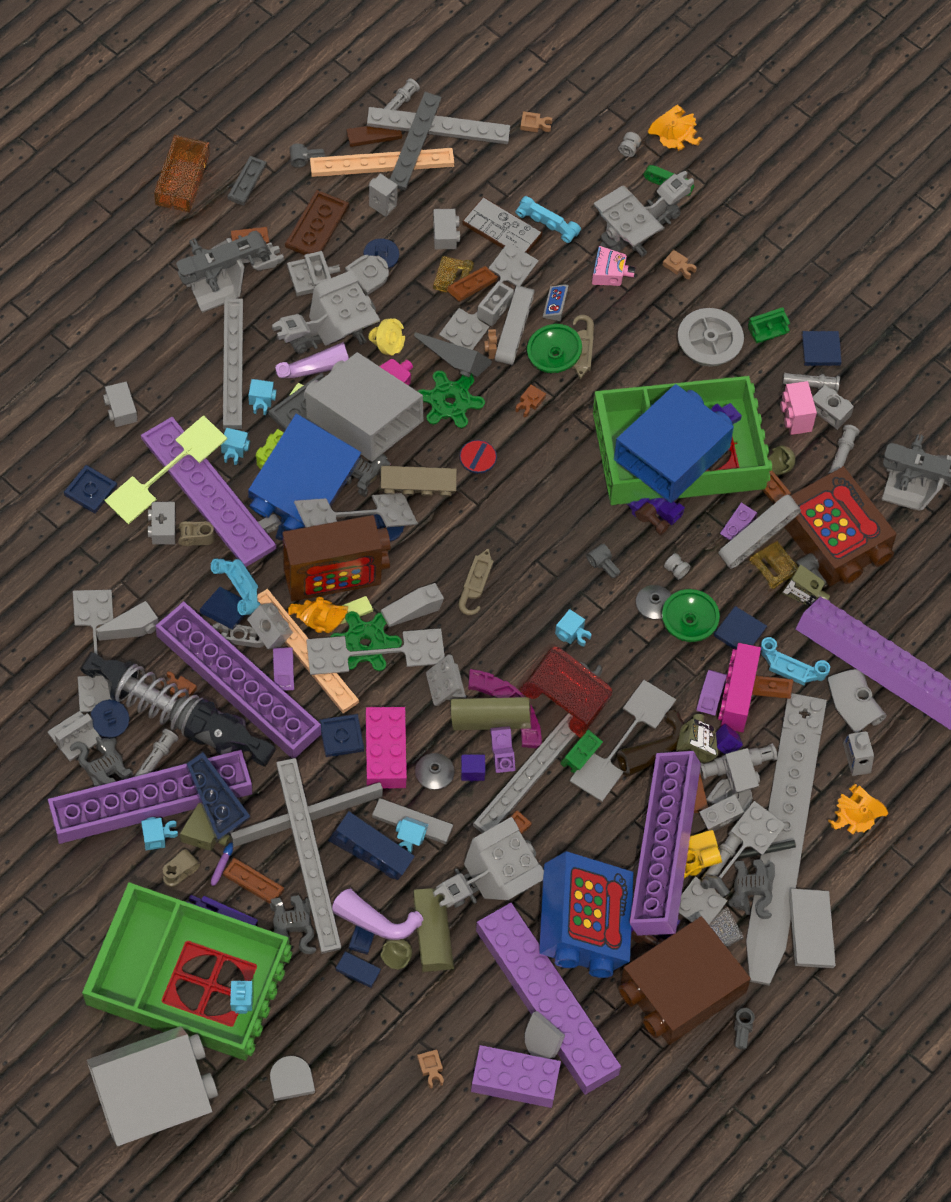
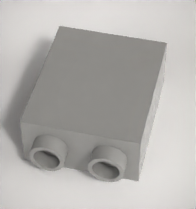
M358 352L346 361H338L327 376L320 381H312L304 392L307 418L328 433L360 451L361 455L371 462L423 422V395Z
M180 1026L86 1060L111 1137L116 1146L212 1112L209 1099L217 1097L218 1093L211 1074L200 1075L196 1061L205 1058V1052L198 1034L188 1037V1034Z

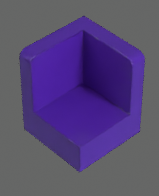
M724 724L716 732L717 748L724 754L738 751L743 745L739 734L727 724Z
M485 755L461 756V781H485Z

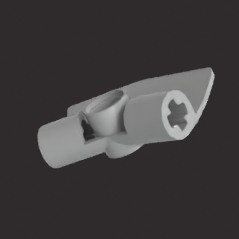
M854 669L828 677L835 708L854 733H859L870 723L876 726L886 718V713L872 697V692L868 688L864 673Z

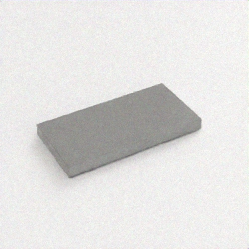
M790 889L789 897L795 966L834 968L836 964L829 891Z

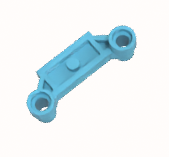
M527 196L522 198L520 206L515 211L521 218L530 216L534 221H540L545 224L550 230L558 231L562 234L561 239L566 243H570L574 236H577L581 231V227L577 223L570 221L567 224L564 218L540 206Z
M213 559L211 571L214 574L226 573L243 598L237 606L239 614L250 615L260 605L257 601L258 585L240 559H235L234 561Z
M767 637L762 640L761 654L770 666L769 671L785 678L793 679V681L801 685L816 680L823 681L829 674L830 665L828 662L820 660L812 667L777 652V642L775 639Z

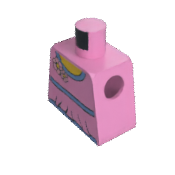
M599 246L592 284L620 286L623 276L634 278L636 267L625 265L627 257L625 254Z

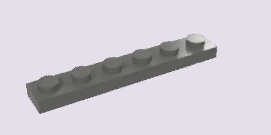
M424 92L390 178L391 181L398 185V189L406 191L442 99L440 96Z

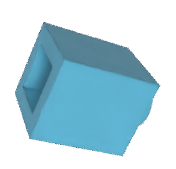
M251 379L249 405H253L254 414L257 413L258 408H262L263 415H266L267 407H271L272 400L276 401L277 390L274 389V382Z
M226 428L224 435L228 439L221 444V453H225V463L232 457L234 458V465H237L238 457L243 458L245 451H249L251 441L248 440L247 432Z
M570 609L556 625L555 634L557 637L569 644L577 638V643L584 647L586 641L582 637H587L590 640L592 635L589 631L584 630L585 619Z
M150 817L141 821L146 850L165 848L166 837L175 838L178 836L177 831L169 830L172 827H176V821H169L165 827L162 826L161 818Z
M405 817L402 821L400 820L396 828V832H398L397 838L404 841L398 845L401 847L406 846L408 852L412 853L413 844L420 846L423 843L429 824L409 817Z
M231 981V1011H235L238 1014L252 1011V981Z

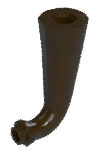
M670 710L665 714V721L672 726L673 735L618 751V764L620 769L624 771L623 775L625 777H629L655 764L656 753L676 751L680 730L684 725L679 712Z

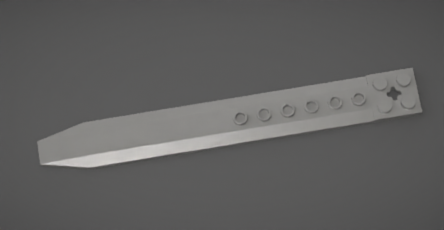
M793 693L791 699L787 698L768 812L786 824L772 844L795 840L796 848L760 856L764 865H768L770 862H773L775 865V877L772 883V902L764 908V912H769L772 916L769 919L758 917L756 908L765 897L754 895L746 938L750 982L770 985L786 950L791 921L789 891L790 889H796L827 701L824 699ZM807 712L809 716H806V719H804L799 713Z

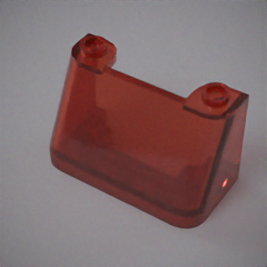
M552 647L547 651L519 689V692L530 699H536L543 693L571 714L573 717L569 722L570 730L580 738L587 732L612 696V689L607 683L559 647Z

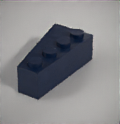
M203 752L186 764L189 777L215 840L218 843L250 819V815Z
M349 811L328 840L396 880L400 879L415 857Z

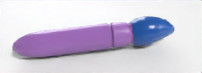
M229 843L223 850V854L211 878L212 886L218 883L229 856L233 852V843Z

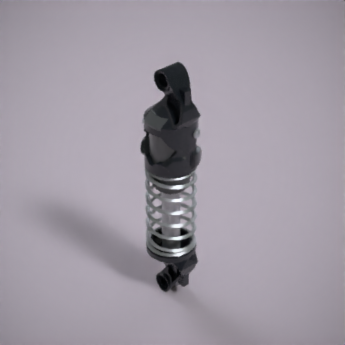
M90 652L80 667V670L89 677H104L108 683L109 694L112 700L120 702L128 696L126 705L129 708L140 698L137 708L138 713H142L149 703L152 704L148 714L150 719L154 718L160 709L163 710L159 720L161 725L170 718L171 730H175L178 727L183 736L199 745L208 744L214 747L219 755L242 750V752L248 751L252 755L251 759L254 762L266 767L276 751V748L269 742L252 737L246 729L243 718L217 710L213 702L203 698L199 699L198 695L189 697L186 689L178 691L175 683L167 685L165 678L156 679L153 672L145 674L144 668L132 661L123 663L118 660H104L96 653ZM139 670H141L142 677L139 680H137ZM149 675L153 677V682L150 686L144 683L145 678ZM159 681L164 683V688L161 691L155 689ZM170 687L175 688V693L172 697L166 695L167 689ZM183 692L186 694V696L177 700L179 694Z

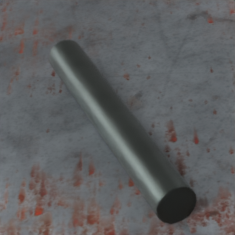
M795 840L771 844L764 854L796 848ZM753 848L743 850L737 859L761 854Z

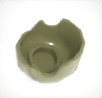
M781 445L772 449L773 453L768 457V460L772 462V471L776 475L790 472L794 468L796 459L791 448Z
M388 939L383 945L381 952L382 960L392 969L399 970L406 967L412 957L411 945L404 939Z

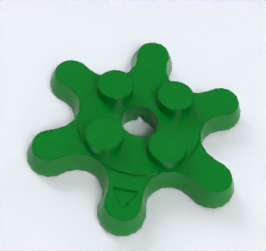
M436 371L433 374V380L436 383L435 388L417 391L423 395V403H428L432 406L431 412L427 414V421L431 425H436L441 419L450 418L458 428H465L468 424L465 412L469 409L480 410L485 405V400L482 397L472 396L468 391L474 383L472 375H470V378L462 376L458 381L453 382L448 380L445 372ZM451 397L455 399V402L452 404L445 400Z
M348 612L345 620L349 625V630L346 633H334L330 636H345L346 648L350 652L400 648L402 645L400 637L385 634L383 629L387 623L381 613L376 614L372 621L364 622L360 619L357 612ZM368 639L371 643L369 646L360 644L361 640ZM382 654L350 656L348 658L349 670H353L359 662L365 661L370 662L374 670L379 672L386 667V661Z

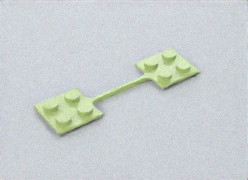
M202 416L175 439L184 448L181 454L146 484L139 483L132 476L104 501L127 524H130L151 506L152 502L157 500L148 491L150 485L184 456L191 455L200 463L228 438L205 416Z

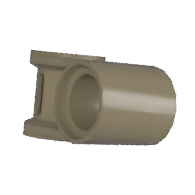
M185 521L179 524L180 538L178 543L182 546L210 545L215 541L214 527L210 522Z
M187 849L182 850L175 858L163 866V882L169 887L177 886L199 869L200 862Z

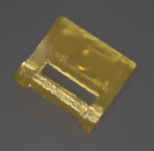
M442 256L433 289L449 293L447 288L454 283L458 268L463 269L460 277L462 279L469 275L474 263L470 260L463 261Z
M778 541L754 554L749 559L752 565H756L767 579L771 589H775L782 582L791 578L798 569V566ZM765 558L779 576L774 577L761 560Z

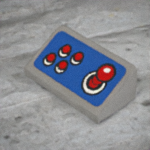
M569 285L550 286L543 318L561 321Z

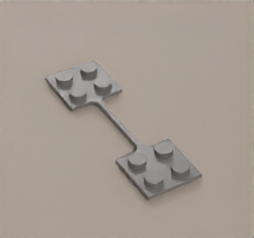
M508 242L491 264L489 270L500 276L501 283L508 281L515 286H521L539 260ZM458 308L439 336L452 344L473 350L490 326L478 319V311L475 314H468Z
M402 493L372 495L377 507L376 510L334 512L326 498L294 501L305 527L337 522L336 517L379 514L386 527L418 524Z
M111 590L73 591L75 626L92 627L94 653L97 654L96 628L113 620ZM89 676L78 677L79 709L81 713L91 712L95 705L101 701L112 700L109 694L108 683L103 676H95V678Z
M441 628L403 631L404 645L401 648L355 652L347 650L345 636L306 639L310 675L349 672L348 658L350 656L398 652L405 654L407 667L435 665L445 658Z
M643 680L623 707V710L635 717V721L608 758H601L594 753L584 766L575 772L570 782L603 802L624 773V771L611 763L613 756L639 722H644L656 729L665 717V714L676 702V699Z
M754 801L730 831L742 840L743 846L719 877L722 878L746 847H752L763 855L786 824ZM695 876L681 895L679 914L691 923L702 916L710 924L727 900L721 897L714 888H702L701 880Z

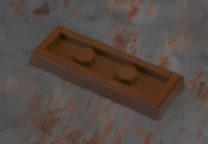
M370 126L346 129L350 147L402 139L401 130Z

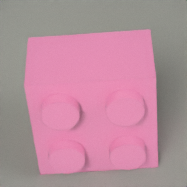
M808 381L786 384L785 392L782 393L783 401L780 402L781 412L785 413V427L789 428L790 435L812 432L817 412Z

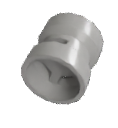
M627 132L623 142L618 147L619 152L626 157H633L637 151L636 148L641 143V138L636 133Z
M677 553L673 554L664 564V567L668 571H672L678 580L683 578L691 567L687 562H683Z

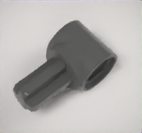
M293 144L289 148L291 165L296 168L305 166L310 158L325 157L324 149L307 150V147L303 144Z
M600 544L586 554L587 560L594 568H603L611 578H616L620 574V570L611 561L612 554L605 544Z
M812 553L794 562L795 570L801 564L825 582L824 586L826 585V580L818 571V560Z
M748 1008L740 1009L734 1021V1030L737 1031L735 1047L740 1050L747 1048L748 1036L753 1029L755 1016L752 1010ZM740 1018H747L749 1022L743 1023L740 1021Z

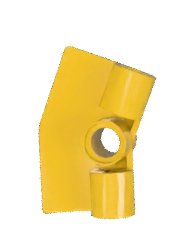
M713 830L690 836L684 879L689 875L699 874L703 868L723 863Z

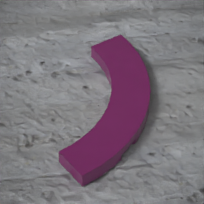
M470 669L469 690L483 692L494 698L525 697L509 682L494 677L493 674ZM531 706V729H520L522 747L538 749L542 744L541 729L535 711Z

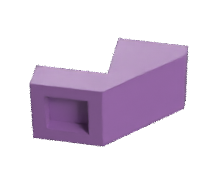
M293 647L273 648L274 683L282 690H294Z
M708 670L697 711L716 715L727 674Z
M510 726L490 728L495 772L515 771Z

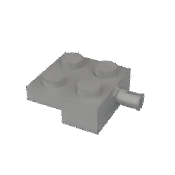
M322 251L306 254L305 259L287 263L296 296L313 293L314 287L317 284L331 279L330 274L340 272L339 265L328 267Z

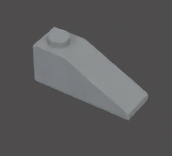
M436 583L418 588L381 609L380 612L388 626L391 627L439 611L444 597Z
M144 601L97 628V638L101 641L140 637L147 633L151 634L156 630L158 617L148 603Z

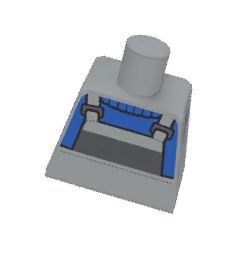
M868 732L849 734L844 740L843 745L851 775L857 776L871 773L874 753Z

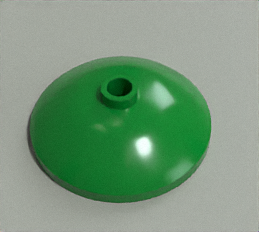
M550 324L538 329L531 336L527 345L528 357L530 362L543 372H563L574 366L582 354V341L579 334L571 327L563 324Z
M685 589L675 592L666 600L663 606L662 621L665 628L671 635L682 641H702L710 637L719 624L720 613L717 604L709 595L699 590Z

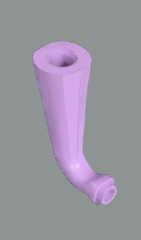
M344 342L291 364L287 362L279 363L276 365V374L279 378L288 379L331 371L338 361L349 359Z
M346 889L341 892L332 906L333 913L390 940H400L410 936L416 928L422 926L423 921L422 915L415 911L408 914L405 922L394 924L362 900L352 889Z

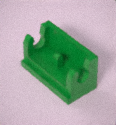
M782 307L751 317L748 329L757 344L788 334L790 322Z
M587 730L560 764L563 767L569 765L572 768L571 772L575 773L584 766L603 741L590 730Z

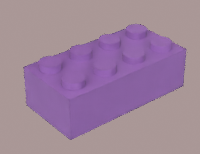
M480 1045L471 1092L552 1108L561 1061Z

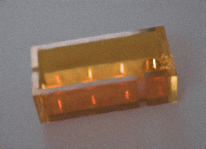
M174 135L154 191L155 205L171 208L173 205L176 210L191 211L204 168L210 156L209 142Z

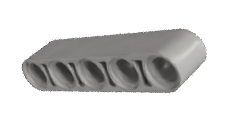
M516 286L497 347L495 361L510 365L514 364L533 301L534 289Z
M790 495L783 496L722 547L718 554L730 569L735 568L801 512L800 507Z

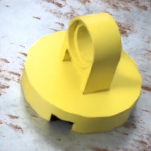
M384 319L379 327H375L370 331L368 337L373 344L378 346L381 353L394 355L401 352L404 346L405 336H402L401 330L404 327L397 319Z

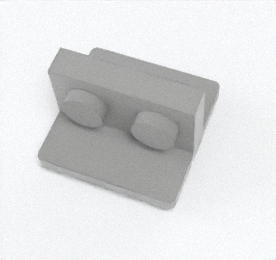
M447 655L426 671L435 706H439L445 700L466 699L458 664L454 663L452 655Z
M80 711L48 731L49 736L69 761L77 758L81 753L80 749L70 750V746L73 743H84L89 750L97 745L96 737L101 739L93 728L92 718L88 713L83 715Z

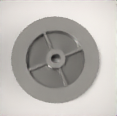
M703 308L691 312L683 319L678 329V341L680 347L690 359L700 365L712 367L724 364L738 355L743 346L744 334L741 325L731 314L720 309Z

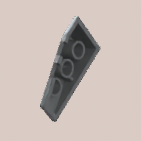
M416 332L414 333L417 339L459 370V374L468 378H470V375L478 377L492 363L490 359L478 351Z

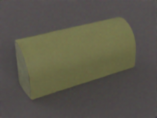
M529 697L451 699L453 730H490V728L510 726L511 729H531Z
M432 888L417 889L413 892L414 909L423 917L422 926L417 928L422 972L454 969L447 907H440L439 903L444 900V897L441 894L434 897L433 892L436 889Z

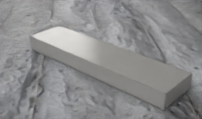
M379 798L372 818L396 827L398 822L402 821L405 817L429 824L425 837L447 844L453 824Z

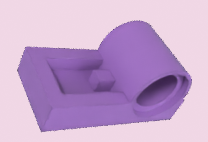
M741 503L720 534L731 541L756 520L757 512Z

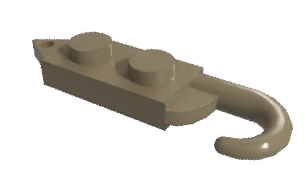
M587 315L575 317L572 323L576 325L579 320L587 322V330L577 332L582 341V354L577 363L572 366L579 379L591 369L594 321Z
M486 549L478 556L475 555L459 599L458 606L463 614L475 615L481 608L477 606L474 610H468L466 602L468 598L477 599L482 596L494 562L491 560L489 549Z

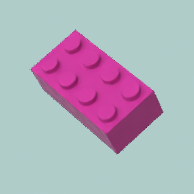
M738 643L737 650L733 649L718 720L722 721L721 727L727 724L734 731L744 732L761 647Z
M366 707L367 786L379 782L382 788H406L405 707Z

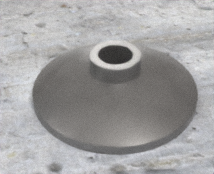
M659 585L646 586L637 594L636 607L639 613L648 619H662L663 606L672 594L666 588Z
M431 753L423 756L417 762L415 775L423 787L439 790L448 786L453 780L454 766L446 756ZM438 767L439 769L434 771L431 768Z

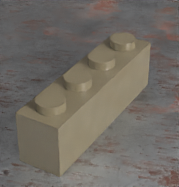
M381 466L379 491L394 495L395 492H402V495L407 496L414 495V493H421L422 496H433V493L440 494L441 497H451V494L456 492L457 469Z

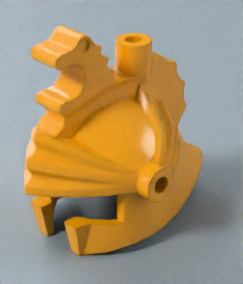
M679 105L674 106L657 118L648 130L650 135L660 136V142L663 146L669 149L677 148L678 151L685 148L682 143L684 141L698 146L703 140L701 137L694 139V135L697 133L694 129L697 125L695 123L696 118L693 117L694 114L682 117L686 112Z
M317 597L316 601L313 602L306 600L304 605L290 604L288 614L297 613L296 618H300L304 624L315 629L317 633H330L345 619L348 613V606L334 605L332 602L324 600L323 597Z
M854 784L849 788L853 793L850 798L841 794V798L838 799L839 804H837L839 810L835 811V814L838 816L837 821L834 822L829 819L828 822L834 829L850 824L847 831L854 835L855 832H865L871 829L875 824L874 820L880 816H887L888 811L882 802L870 796L861 786L857 787Z

